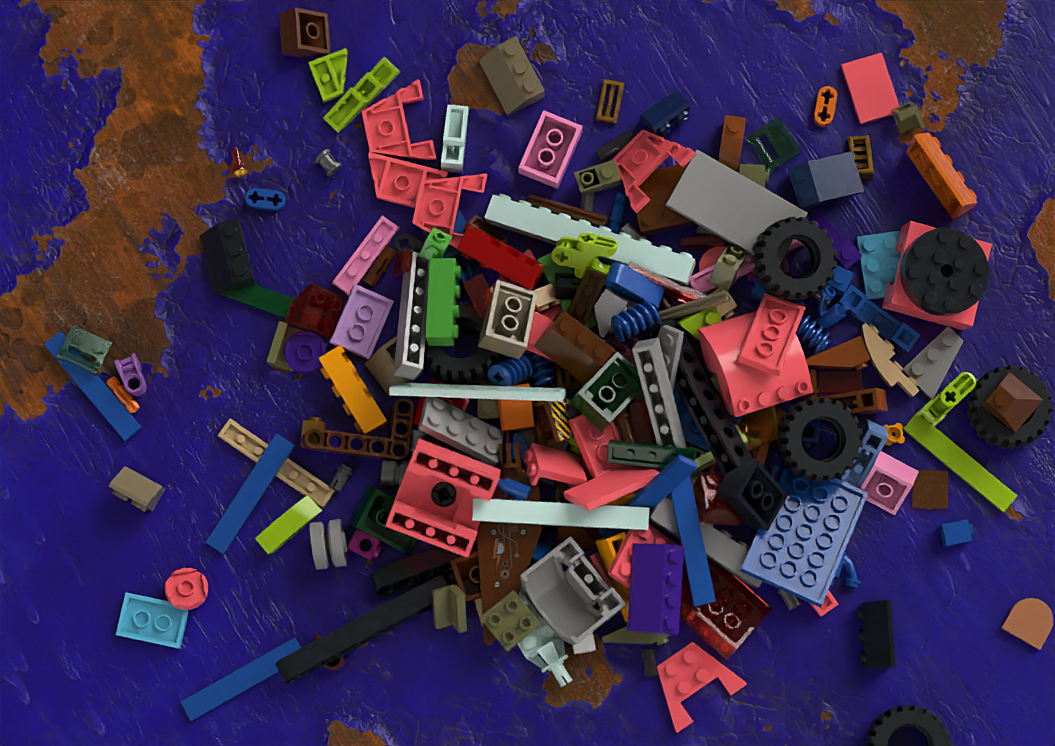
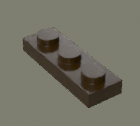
M588 266L566 311L567 314L583 326L586 325L607 278V274Z

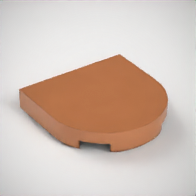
M1026 598L1017 602L1012 607L1001 629L1041 650L1052 629L1053 614L1048 605L1043 601L1035 598Z

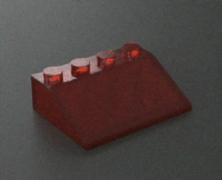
M707 558L716 602L693 606L688 579L685 574L682 577L680 618L727 660L772 608L737 576Z

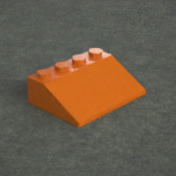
M930 133L916 134L905 152L954 221L975 207L977 204L976 194L972 189L966 187L963 175L959 171H955L951 158L947 154L944 155L940 149L941 144L938 139L932 137Z

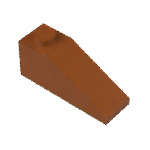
M725 115L718 162L738 172L746 118Z
M859 336L806 359L808 368L846 371L856 369V371H860L868 367L867 363L872 358L862 336Z
M879 388L818 397L830 398L832 401L837 400L841 402L843 407H848L852 410L850 413L852 416L888 411L886 391Z

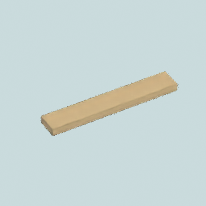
M232 419L227 421L218 434L219 438L256 463L269 446ZM289 458L286 459L276 477L304 496L310 495L317 505L323 509L336 492Z

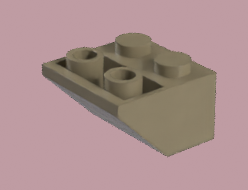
M397 336L380 347L365 363V366L389 398L394 396L390 395V387L395 382L412 383L424 374L422 369L414 380L393 375Z
M126 466L109 484V487L113 489L112 494L126 502L128 499H131L132 502L130 504L144 512L147 509L153 511L165 491L163 486Z

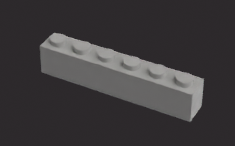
M412 252L404 263L393 373L395 376L414 380L423 369L430 261L419 256L420 253Z
M659 338L638 341L632 350L657 445L687 448Z
M667 495L649 512V520L679 539L671 496ZM704 517L702 520L699 519L707 558L752 587L759 588L762 583L761 580L740 571L750 547L741 541L738 543L731 539L732 535L721 529L718 531L713 528L714 523Z

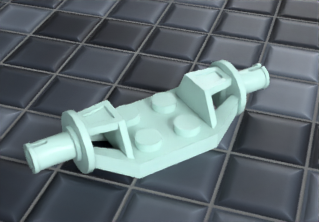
M522 587L519 596L541 625L517 644L526 659L542 668V673L547 670L552 671L560 687H563L566 683L562 676H564L567 683L573 681L563 665L564 660L568 658V655H565L564 640L541 618Z

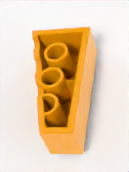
M341 345L319 358L323 366L320 369L326 380L330 378L334 383V386L331 388L337 398L341 396L345 401V404L342 406L348 416L353 414L356 422L353 424L359 434L364 432L365 435L369 436L388 424Z

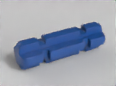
M617 193L616 204L613 206L610 217L611 223L608 225L611 232L615 234L619 232V224H621L625 210L624 205H626L628 198L627 195Z

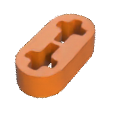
M831 86L822 87L817 96L814 121L820 127L829 126L834 117L837 92ZM826 92H829V95L833 97L829 99L828 104H824L825 97L822 96ZM823 109H827L826 116L829 117L825 121H821V117L818 116L822 114Z

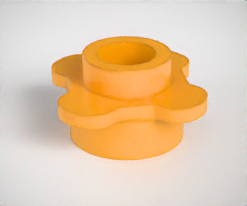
M901 423L883 426L887 428L888 439L885 443L887 446L892 445V443H904L905 437L903 436V425Z

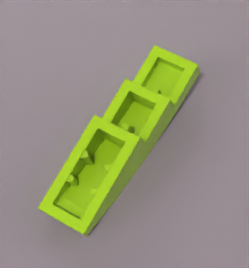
M383 57L370 73L367 72L354 87H351L323 119L339 133L395 79L400 71L386 57Z

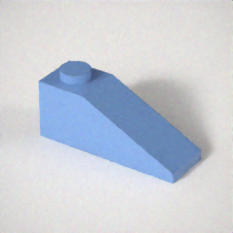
M868 419L862 428L863 434L859 435L860 440L863 441V447L858 449V452L861 453L860 457L854 460L853 463L855 465L852 469L846 470V474L839 479L859 489L888 439L887 428Z

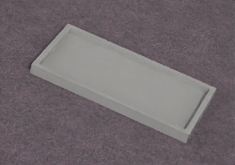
M698 149L695 151L696 155L688 163L665 205L731 244L740 247L750 255H754L753 245L757 243V237L767 227L781 219L794 216L795 218H806L808 214ZM794 239L786 240L779 245L777 250L778 265L782 262Z

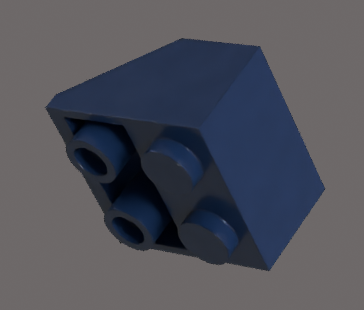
M673 91L642 113L640 121L648 132L664 138L671 132L670 129L675 125L679 127L688 120L687 117L689 116L691 105L676 91Z

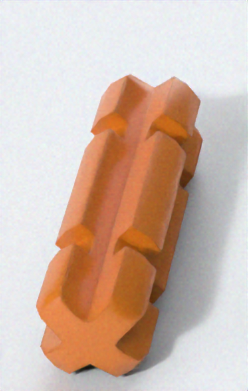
M111 377L106 382L110 389L114 390V394L123 405H126V409L131 414L138 411L140 408L138 403L132 400L133 397L123 385H120L121 382L117 377Z

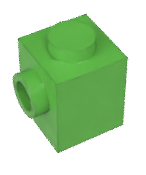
M433 228L419 256L429 261L430 258H443L453 237Z

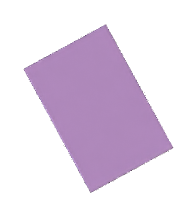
M354 284L329 343L337 347L341 345L344 350L369 360L394 301Z

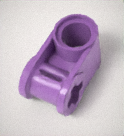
M133 353L131 357L121 361L115 360L117 371L126 390L136 397L143 395L147 386L136 354ZM140 381V386L137 389H131L132 382Z

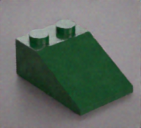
M616 352L575 395L570 403L602 432L642 389L638 370L619 352Z
M368 485L348 523L410 556L418 539L385 526L395 498Z

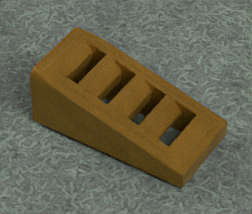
M869 135L848 137L849 152L852 151L853 155L856 153H866V155H854L855 162L867 161V163L856 164L861 181L872 180L874 171ZM865 144V147H853V145Z

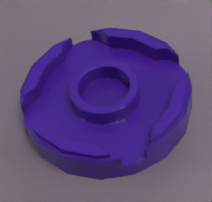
M306 330L293 334L287 340L284 348L285 361L289 367L296 372L304 374L319 369L322 366L319 358L327 353L326 345L321 337L314 332Z

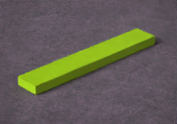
M916 413L903 430L1004 513L1016 499L1017 495L936 427L931 430L929 428L931 424L924 417L918 416Z

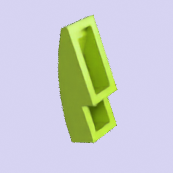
M307 495L276 519L255 539L268 555L274 554L323 510L310 495Z

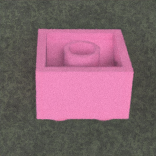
M881 451L860 489L868 492L867 501L895 515L912 488L919 471Z

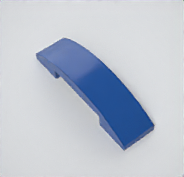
M850 285L838 303H848L850 309L847 311L863 324L866 322L868 325H874L880 332L879 335L902 350L909 352L920 334L904 322L901 323L867 299L868 296L853 285Z

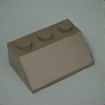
M516 36L497 45L479 60L507 116L545 98V90Z

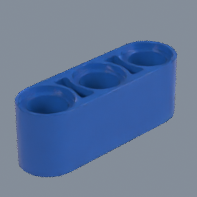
M617 262L611 264L604 282L608 288L636 304H640L643 300L649 301L656 310H658L665 289L659 284Z

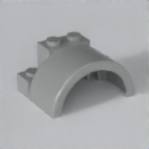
M571 536L521 574L520 577L522 587L529 601L541 618L559 637L573 645L580 642L603 622L611 619L626 606V603L614 588H610L584 557V552ZM561 563L569 567L565 572L561 568ZM597 603L600 607L599 611L593 608Z

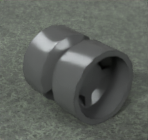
M384 459L381 472V487L393 488L395 485L400 487L409 461H402L398 464L396 460Z

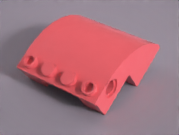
M758 310L697 329L706 370L717 374L723 405L728 414L734 417L813 393L807 362L796 334L779 376L737 362Z

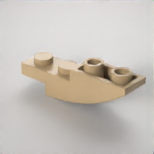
M865 322L861 326L862 339L872 358L871 363L889 388L897 383L912 398L919 392L917 388L918 383L911 376L907 378L902 373L903 368L895 360L893 362L889 360L896 354L893 351L894 346L887 339L883 341L878 336L880 332L874 325H868Z

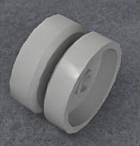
M341 519L329 520L328 534H326L325 526L321 521L310 523L311 546L316 570L328 569L330 564L329 555H331L335 567L347 566V542Z

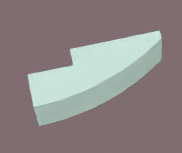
M447 106L441 158L442 171L462 173L469 106Z

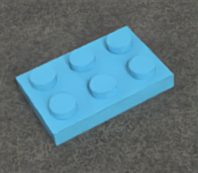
M899 231L858 236L856 238L858 251L863 255L860 259L865 295L868 296L867 299L869 300L884 298L887 284L889 282L894 283L901 255V252L895 251L900 234Z
M126 592L116 635L181 649L189 610L173 607L168 601Z

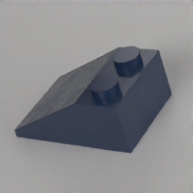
M852 151L808 161L788 168L799 208L804 211L865 192Z

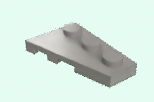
M948 326L903 368V373L907 377L911 376L918 383L917 387L930 400H933L963 340Z

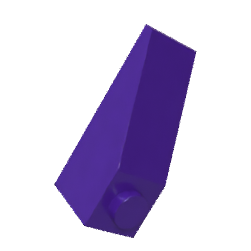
M817 213L809 220V222L812 220L818 222L820 229L824 227L828 231L826 234L828 239L833 238L835 243L831 245L833 249H837L838 255L834 257V261L838 262V266L849 271L860 261L863 255L823 217Z

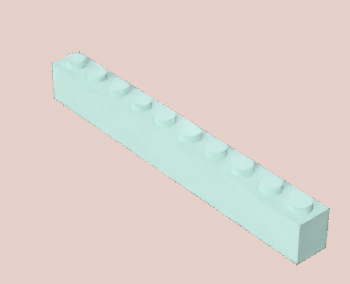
M499 194V196L492 195L484 217L488 224L556 245L561 237L577 239L581 233H591L613 238L618 243L616 253L611 257L598 256V259L609 263H621L634 271L684 287H688L696 264L695 259L689 253L680 252L678 254L672 252L671 248L660 245V247L653 246L650 241L645 239L637 241L631 239L632 236L620 232L618 235L612 233L611 229L604 226L597 228L591 226L590 222L579 219L578 222L563 213H559V215L553 214L551 210L545 207L537 209L531 207L530 203L519 200V203L512 201L511 197L504 194Z

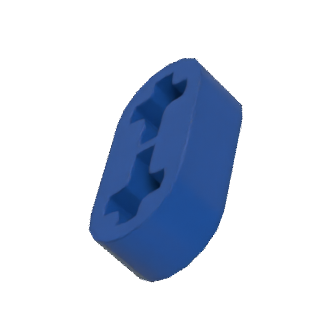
M253 188L245 196L248 206L253 209L280 211L286 205L284 194L277 190ZM254 194H257L258 197L263 198L264 201L257 200L256 204H253V201L250 199V197H254ZM275 196H278L282 202H278L277 206H274L272 201L267 200H273Z

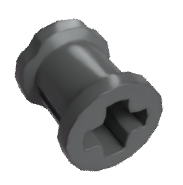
M326 149L316 157L314 162L320 164L327 172L326 175L331 177L339 171L342 164L332 157L329 149Z

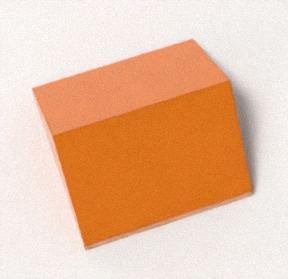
M527 383V384H521V385H514V386H512V387H531V386H530L529 383ZM497 399L502 431H531L537 429L533 400Z

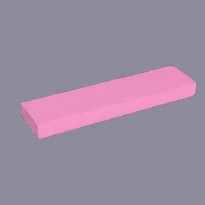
M382 215L332 284L350 296L354 284L358 285L373 266L372 262L377 260L385 246L390 243L400 228Z

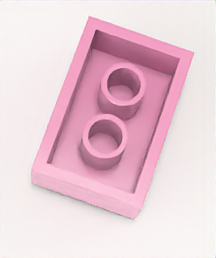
M543 110L518 167L519 174L558 189L581 137L583 126Z

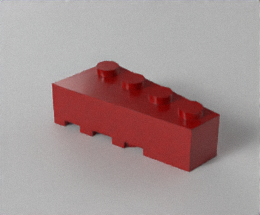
M468 226L457 247L458 250L462 251L461 256L469 260L473 258L480 262L479 265L487 270L492 268L499 272L498 275L508 281L511 279L517 282V286L528 290L536 288L547 267L473 226Z

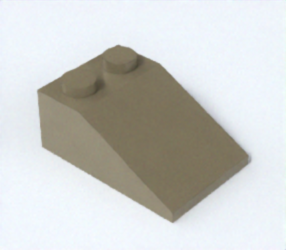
M496 280L481 329L478 347L520 359L528 345L538 293Z

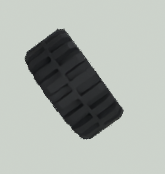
M788 217L770 225L757 237L758 241L752 248L755 251L754 255L751 256V263L755 265L752 271L754 275H758V284L760 286L764 285L766 287L765 291L768 294L773 293L775 297L787 299V301L803 300L823 290L828 285L827 282L832 280L834 276L833 269L837 268L838 263L834 261V257L838 255L837 249L832 248L831 244L835 243L833 238L828 239L826 236L828 231L824 227L820 229L818 222L814 220L809 222L805 217ZM789 239L803 243L811 255L810 271L805 277L800 279H793L785 275L777 263L778 247L782 242Z
M464 302V305H459L460 314L459 318L455 320V325H458L459 333L471 332L480 336L487 310L484 311L483 307L478 304L472 307L471 303ZM425 339L424 359L426 365L429 367L430 373L444 384L448 381V384L480 385V381L489 380L487 376L489 368L504 360L503 354L481 347L470 357L462 359L452 358L444 353V346H428Z
M1002 365L985 373L977 381L975 388L970 391V397L967 399V405H969L967 417L971 419L969 424L972 429H976L978 432L976 435L980 439L983 437L986 440V444L990 446L996 445L998 449L1004 450L1009 448L1013 450L1029 445L1045 432L1047 425L1052 419L1050 415L1053 411V403H1050L1052 394L1051 391L1047 392L1045 388L1047 386L1044 380L1041 382L1036 372L1030 373L1028 368L1023 366L1017 368L1016 365H1008L1007 367ZM1009 372L1043 399L1016 433L999 423L993 414L982 406V403Z
M830 398L803 400L789 408L788 413L784 414L780 419L782 424L777 426L776 430L779 433V437L775 439L776 445H779L780 448L777 453L779 457L784 459V466L792 470L791 473L813 481L833 480L846 474V470H851L855 465L853 463L854 460L860 457L859 447H863V441L859 438V435L863 434L862 428L857 427L856 423L859 420L856 416L850 414L852 410L848 407H843L841 402L837 400L832 401ZM815 419L826 420L832 425L836 433L837 442L835 450L830 457L824 460L810 458L802 447L801 436L803 429L808 422Z
M903 705L884 711L872 722V726L866 734L867 741L865 746H888L892 733L901 727H913L921 731L927 739L928 746H952V741L948 737L949 731L947 727L943 726L942 720L938 716L933 715L932 711L916 705Z

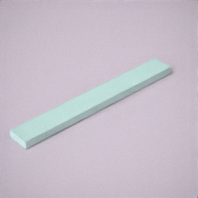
M395 382L390 387V395L563 401L565 389Z
M473 498L472 521L648 530L649 508L602 505L587 511L576 504L495 499L487 501Z

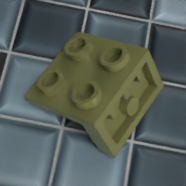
M514 590L480 617L506 651H509L541 625Z

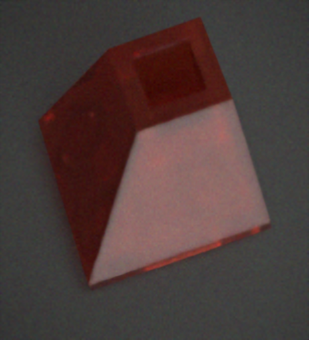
M311 283L291 302L285 322L299 329L332 338L345 298Z

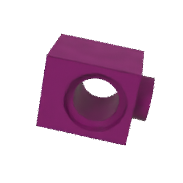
M356 529L347 549L372 561L374 557L378 558L383 547L380 546L381 541ZM366 540L371 541V550L367 552L362 551L360 548L361 543Z

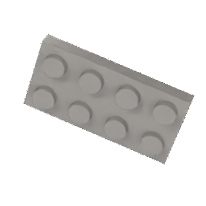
M426 397L418 427L419 430L494 467L498 463V444L502 443L503 431L437 397Z

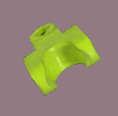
M581 233L577 239L561 237L551 256L556 264L574 268V275L580 279L587 266L608 274L610 265L603 264L597 257H611L616 253L618 243L613 238L591 233Z
M969 372L961 373L933 400H930L917 415H922L931 424L929 428L932 430L954 406L975 388V377Z

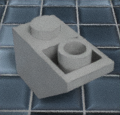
M608 287L594 305L599 334L603 338L607 333L610 335L613 333L611 326L612 316L619 315L622 311L626 312L627 308H630L627 306V303L630 301L629 299Z

